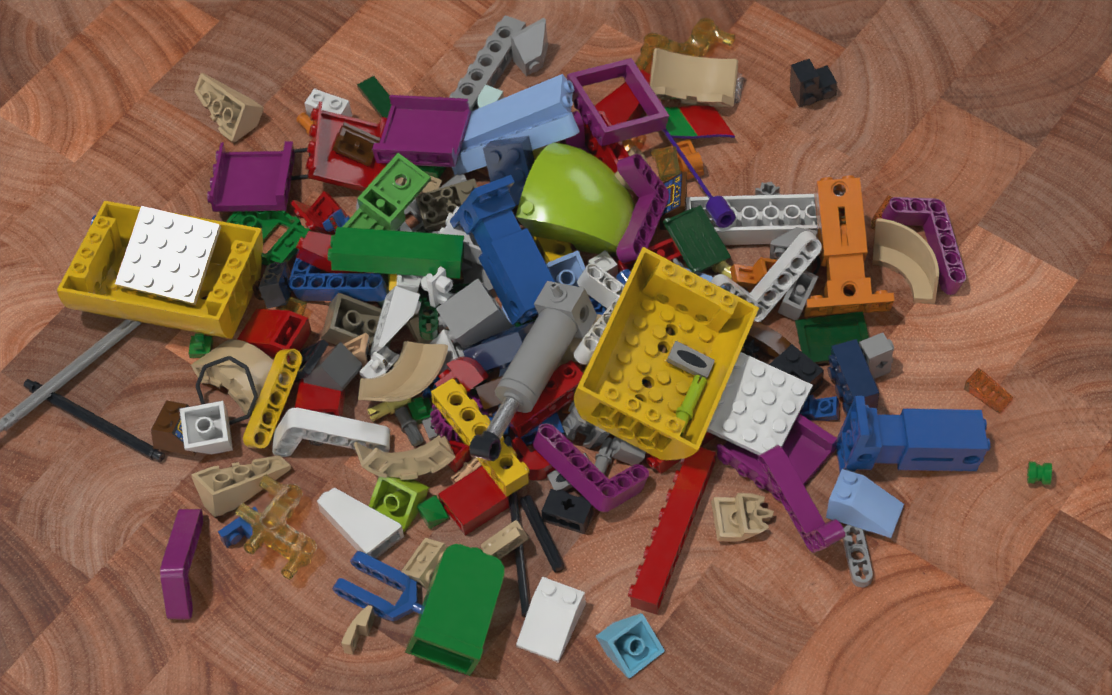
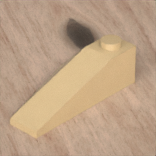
M204 73L200 74L194 91L203 106L207 107L211 112L210 117L218 123V130L222 135L232 142H236L257 127L264 107Z
M278 455L255 459L252 461V464L240 465L239 462L232 463L230 468L219 469V466H214L191 475L204 507L216 517L239 507L291 469V465Z

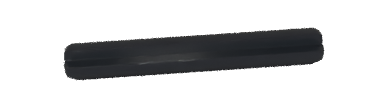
M530 495L521 497L520 504L554 572L563 570L564 563Z

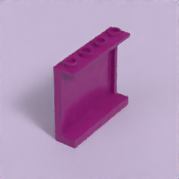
M390 95L391 109L380 143H374L372 148L376 163H389L399 153L414 165L455 167L471 115L468 99Z
M285 141L283 151L225 152L224 142H221L219 151H216V164H213L214 177L210 178L211 191L207 193V201L211 203L213 212L286 211L295 162L293 141Z
M801 414L798 415L782 449L785 451L804 486L835 452L837 438ZM729 441L724 446L721 444L717 445V457L723 464L732 466L741 476L748 477L754 481L757 487L766 489L772 493L776 500L781 501L762 469L757 454Z

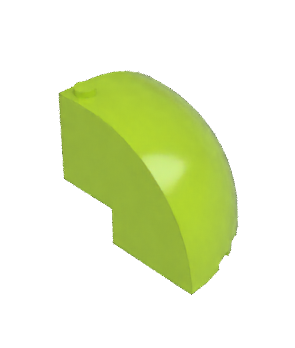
M555 142L547 145L536 158L525 182L516 218L525 228H528L532 236L570 242L578 251L594 254L606 251L611 257L618 258L617 246L629 225L635 205L630 193L605 163L582 149Z

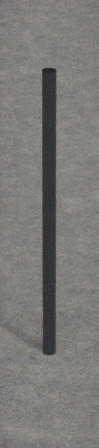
M504 436V443L512 447L511 437ZM517 491L509 495L511 523L515 520L520 523ZM522 543L514 550L522 617H526L530 603Z

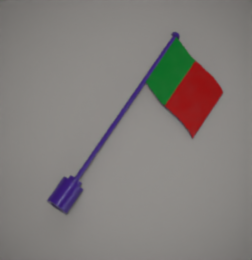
M713 106L664 107L669 114V118L663 132L708 196L709 201L706 204V210L718 227L726 228L735 221V213L724 197H713L673 138H735V135Z

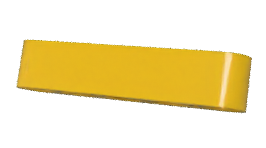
M296 349L280 350L274 358L243 435V442L248 448H265L270 443L302 363V355ZM287 355L290 356V363L287 362ZM280 374L282 375V378H283L282 383L279 382V375H280ZM272 394L274 395V398H275V400H274L273 403L271 402V395H272ZM264 414H265L266 417H267V420H266L265 423L263 422V415H264ZM256 434H257L258 437H259V440H258L257 443L255 442V439H254Z

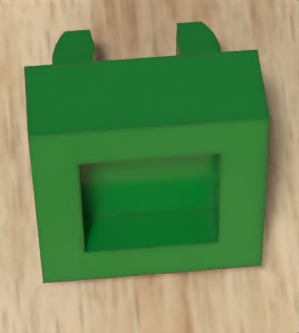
M195 333V336H191L189 357L202 358L212 351V336H204L202 333Z
M419 397L414 399V402L408 403L412 419L417 424H421L423 420L431 418L430 413L433 410L429 397L424 399Z

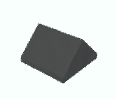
M340 342L320 359L310 375L304 378V383L343 391L360 371L362 363Z

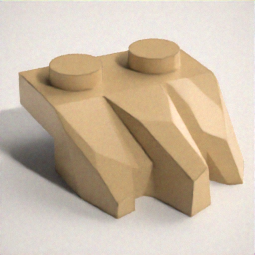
M737 493L735 498L714 497L711 504L717 541L739 542L768 529V524L764 522L772 518L774 511L760 506L763 504L765 497L752 493Z

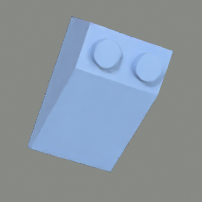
M842 469L829 498L826 518L837 519L841 523L891 538L904 504L864 475Z

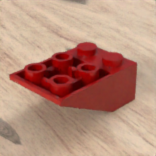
M256 309L237 340L247 342L268 356L275 358L280 350L296 349L300 352L312 330L308 317L295 312ZM287 355V362L290 363V356Z

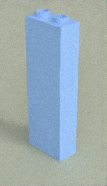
M561 74L471 111L460 150L571 112L574 92L572 82Z

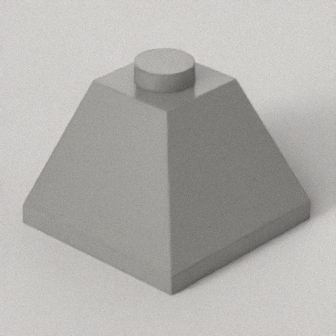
M545 18L510 36L513 62L525 76L535 73L543 67L548 49Z

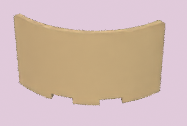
M655 48L650 87L659 99L667 101L670 99H681L683 104L696 105L697 102H704L713 107H733L738 60L687 56Z
M876 219L873 265L889 268L896 273L900 272L906 278V282L911 288L913 303L935 304L939 267L935 254L929 244L918 233L903 224L886 219Z
M231 339L223 342L191 364L195 374L199 377L201 369L205 364L226 356H232L249 367L259 398L273 360L257 347L241 340ZM230 360L206 368L201 383L226 387L229 390L228 394L236 401L244 414L247 415L254 396L245 369ZM280 374V375H279V382L282 383V379H283V378H282V375ZM273 394L271 395V402L275 400Z
M404 341L401 354L393 365L394 368L374 378H361L358 400L396 402L409 399L421 393L433 382L440 372L447 355L448 345Z
M440 434L421 447L395 453L383 452L378 448L373 450L361 445L357 441L354 443L362 467L384 478L388 476L400 478L401 480L416 479L419 475L428 472L434 473L442 469L456 458L447 437L444 435L440 438Z

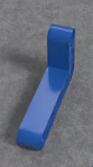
M298 258L295 260L289 279V287L300 301H332L338 293L359 301H383L390 292L388 285L380 274L320 273V268Z

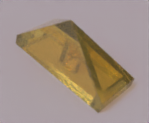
M676 146L653 149L661 181L669 180L680 174Z

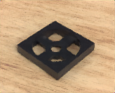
M324 339L300 351L302 363L294 383L310 375L329 345Z

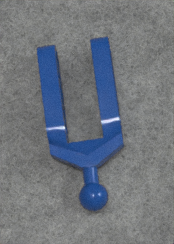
M356 551L350 563L359 571L402 591L403 593L395 606L343 578H338L332 587V590L343 599L363 609L368 605L373 606L375 615L393 622L413 611L419 614L422 607L421 604L417 603L416 581L410 579L405 573L361 551Z

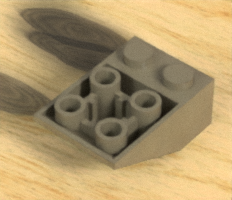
M475 178L422 193L416 197L425 230H440L442 227H446L445 222L449 213L453 214L456 207H460L473 189L477 188Z

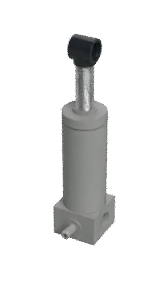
M551 281L546 282L534 303L539 316L495 389V394L502 404L487 430L482 435L474 436L470 443V454L473 457L489 461L497 460L501 451L500 439L516 411L524 413L532 411L574 337L583 339L589 332L597 318V314L585 288Z

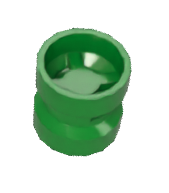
M1029 461L1027 483L1035 484L1041 481L1043 485H1051L1052 463L1040 465L1037 462Z

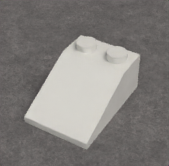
M395 286L386 295L369 355L382 349L410 318H413L414 314L418 313L421 302L418 301L420 294Z
M542 577L530 603L516 647L559 663L586 605L585 592Z

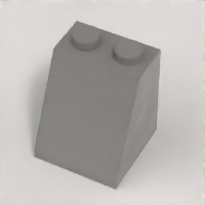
M479 279L473 281L436 308L440 314L437 317L444 328L448 327L450 330L447 333L454 343L458 342L463 348L513 327L494 296Z

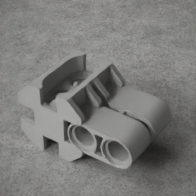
M574 401L571 403L568 410L570 414L562 423L565 436L574 440L576 433L579 432L587 436L583 446L589 449L600 446L610 433L583 420L575 407Z

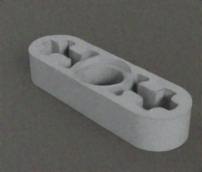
M847 525L844 528L846 536L843 538V544L851 580L855 586L864 588L870 585L873 575L864 532L861 528ZM850 532H854V535H856V544H853L852 537L849 536ZM860 551L864 557L861 560H855L851 557V553ZM859 567H862L863 575H865V579H861V577L858 576Z

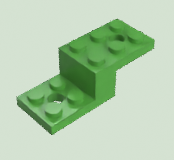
M397 153L357 198L359 209L343 227L397 231L405 222L404 210L431 181V177ZM400 177L407 180V183L403 186L395 183Z

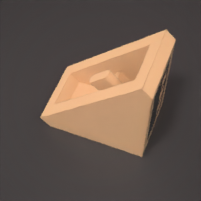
M367 333L343 344L362 363V368L370 361L371 342Z

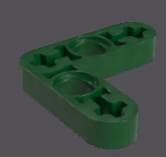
M453 284L449 292L457 294L469 284ZM421 288L419 291V301L421 302L419 309V333L422 339L433 340L439 334V320L437 318L439 313L436 308L430 305V302H427L428 291ZM426 310L434 311V314L429 316L424 315L423 313ZM427 323H431V331H427Z

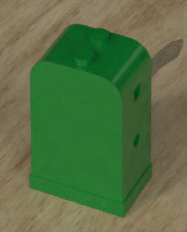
M453 544L447 547L432 575L405 653L470 676L482 656L483 645L505 574L502 562L498 558L484 553L480 548H470L461 544Z

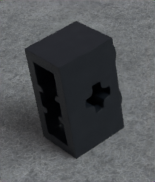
M274 262L265 269L259 290L267 309L287 305L292 290L289 287L291 272L287 262Z
M550 489L541 511L542 520L555 526L585 534L594 513V508L584 496L577 497L564 490Z

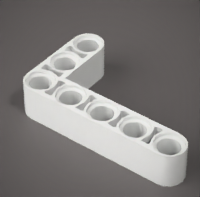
M810 231L800 233L750 293L723 274L713 277L711 283L719 287L726 285L725 290L738 297L742 296V299L759 307L754 320L760 322L820 253L822 248L821 242ZM812 241L811 245L806 247L807 243Z
M595 264L586 266L577 284L579 287L585 288L587 294L606 307L607 310L574 351L575 359L584 365L589 363L625 286Z
M292 408L287 411L274 431L272 452L276 456L288 457L294 452L302 439L355 449L354 443L357 441L367 448L373 450L378 448L383 452H389L391 430L383 425L302 408Z

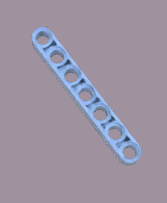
M568 112L462 149L459 152L456 166L452 167L455 175H460L487 166L483 148L490 141L529 136L532 150L572 137L580 131L572 112Z

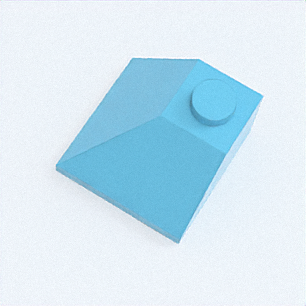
M642 613L614 622L595 636L606 655L629 679L665 651Z

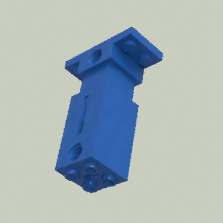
M509 175L474 188L451 218L450 223L453 228L461 226L466 235L473 233L482 251L478 258L512 325H515L517 322L523 324L528 320H533L532 317L539 316L534 303L546 282L555 281L528 228L521 230L512 212L516 205L509 193V189L515 182L512 176Z
M855 396L837 437L836 450L839 473L842 469L855 472L856 469L872 470L875 463L897 464L898 470L977 471L979 465L984 461L986 452L990 450V440L986 437L987 421L983 419L982 410L903 408L900 415H878L877 408H869L868 405H865L864 396Z

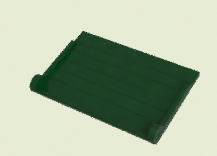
M701 205L663 221L692 273L698 274L731 258Z

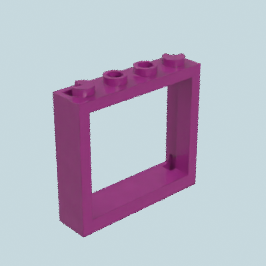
M632 58L567 75L566 79L570 80L574 86L572 97L574 107L580 112L584 123L588 125L593 137L597 139L600 146L666 128L669 114ZM623 77L648 116L607 127L584 91L583 86Z

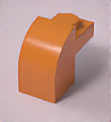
M760 257L753 267L733 264L730 268L732 280L741 287L747 288L750 293L777 260Z

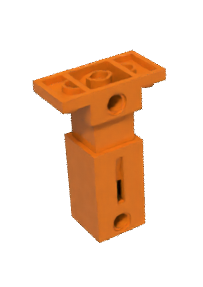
M852 175L834 180L832 177L821 178L816 183L814 197L818 239L822 245L820 251L821 266H826L828 281L824 288V298L822 295H815L806 300L804 316L818 317L863 311V313L890 311L894 303V293L880 290L872 294L870 277L865 278L864 261L868 251L860 178H855Z

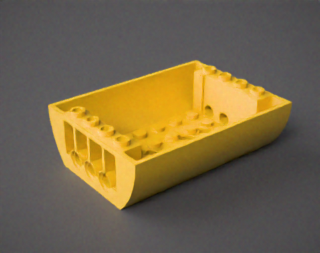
M104 201L57 288L58 296L63 305L73 310L232 339L254 293L253 284L261 276V256L263 253L262 228L178 214L221 226L196 305L119 287L115 284L141 207Z
M642 247L575 391L574 403L580 417L660 460H678L695 454L699 450L759 307ZM667 327H670L675 331L674 336H671L666 332ZM675 341L715 360L706 379L707 384L693 410V418L691 421H688L682 436L680 434L686 422L676 417V410L678 407H681L694 375L666 361ZM658 345H664L668 352L662 353L659 351ZM642 380L650 381L652 388H646L642 384Z

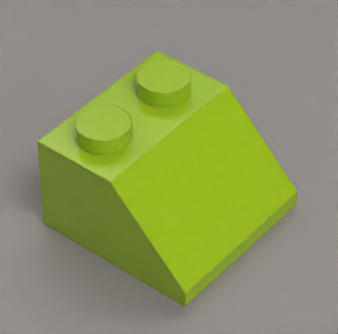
M379 476L369 507L398 522L402 526L403 532H405L418 514L417 505L425 501L429 487L414 479L401 480L395 477L387 476V478Z

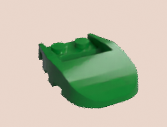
M287 210L235 211L226 221L233 224L262 228L263 243L279 225L288 228L266 254L262 253V264L267 266L274 262L288 263L299 250L296 249L300 237L305 238L308 231L313 232L309 228L303 227L301 220L289 215Z

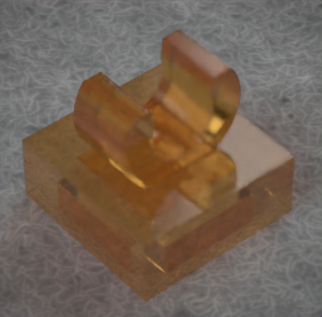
M642 135L624 140L623 146L626 151H629L632 146L641 149L647 136Z

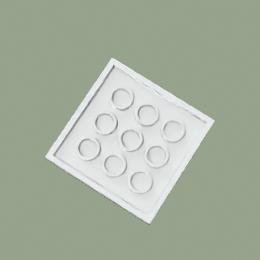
M141 206L115 284L119 287L196 305L221 226Z
M740 352L707 431L757 455L776 445L782 447L813 385Z

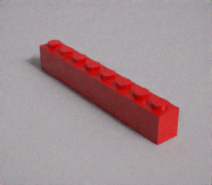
M699 447L695 454L681 459L680 464L682 467L680 471L676 470L673 479L674 487L667 492V505L660 510L658 520H660L658 527L654 526L652 530V543L645 548L643 554L644 563L637 568L635 576L637 581L635 585L631 584L628 597L631 601V607L657 615L714 469L716 452Z

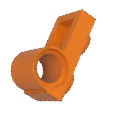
M688 139L676 143L698 176L704 175L702 158L700 153L695 151L691 140ZM671 144V151L680 171L687 172V180L694 178Z

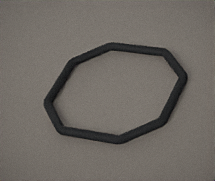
M226 356L207 363L202 367L196 382V390L201 405H203L205 401L200 384L206 368L228 360L244 368L254 398L247 415L230 420L229 425L251 417L258 400V394L249 367L232 356Z

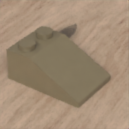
M338 293L329 304L321 339L337 345L340 342L344 344L367 333L372 346L382 309ZM391 339L385 344L388 348L390 347Z

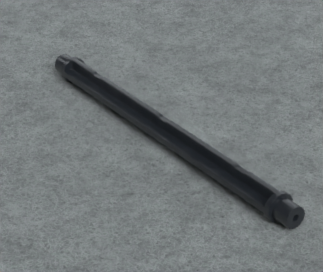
M30 379L24 382V387L31 393H34L42 386L39 382ZM52 392L50 393L51 396L46 399L51 404L149 457L151 460L155 459L161 462L165 457V454L160 452L159 449H154L147 442L138 439L136 436L60 394Z

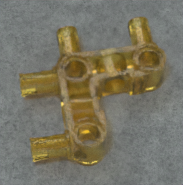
M710 18L700 19L693 27L688 41L684 43L672 41L668 37L657 33H649L644 37V44L640 49L641 54L635 64L639 70L643 69L645 71L649 62L653 60L655 48L704 58L713 42L716 41L731 47L735 41V35L720 30Z
M266 474L260 481L259 487L275 496L271 503L260 513L242 503L235 515L251 524L253 529L251 537L244 544L243 548L247 553L254 554L261 544L265 543L289 559L281 574L287 579H292L301 567L310 564L317 550V544L303 532H298L286 524V519L292 517L303 495L301 488L295 484L282 485Z

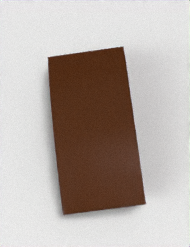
M755 320L746 337L747 341L754 339V343L761 345L763 353L776 358L791 345L781 334Z

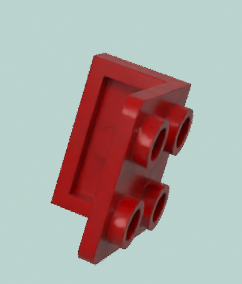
M325 191L321 193L311 206L296 200L291 202L295 208L294 212L299 217L305 219V225L310 230H318L322 234L335 235V230L327 232L323 226V222L335 211L341 209L345 217L348 216L332 196Z

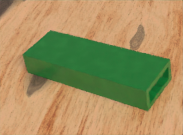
M337 227L335 235H331L328 261H331L332 270L426 276L427 274L434 276L441 266L446 270L447 278L460 279L464 255V235Z

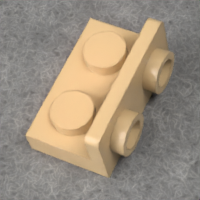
M515 520L482 543L481 547L484 553L501 559L528 540L529 537L519 521Z
M425 538L401 572L409 576L410 579L421 583L424 589L428 590L434 570L447 546L442 542Z

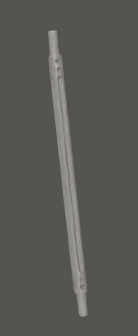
M124 320L0 419V433L3 430L7 431L51 396L50 393L56 392L142 322Z

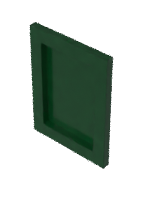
M863 311L795 320L801 352L816 364L829 363L828 356L831 355V346L855 339H857L859 344L860 341L869 338Z

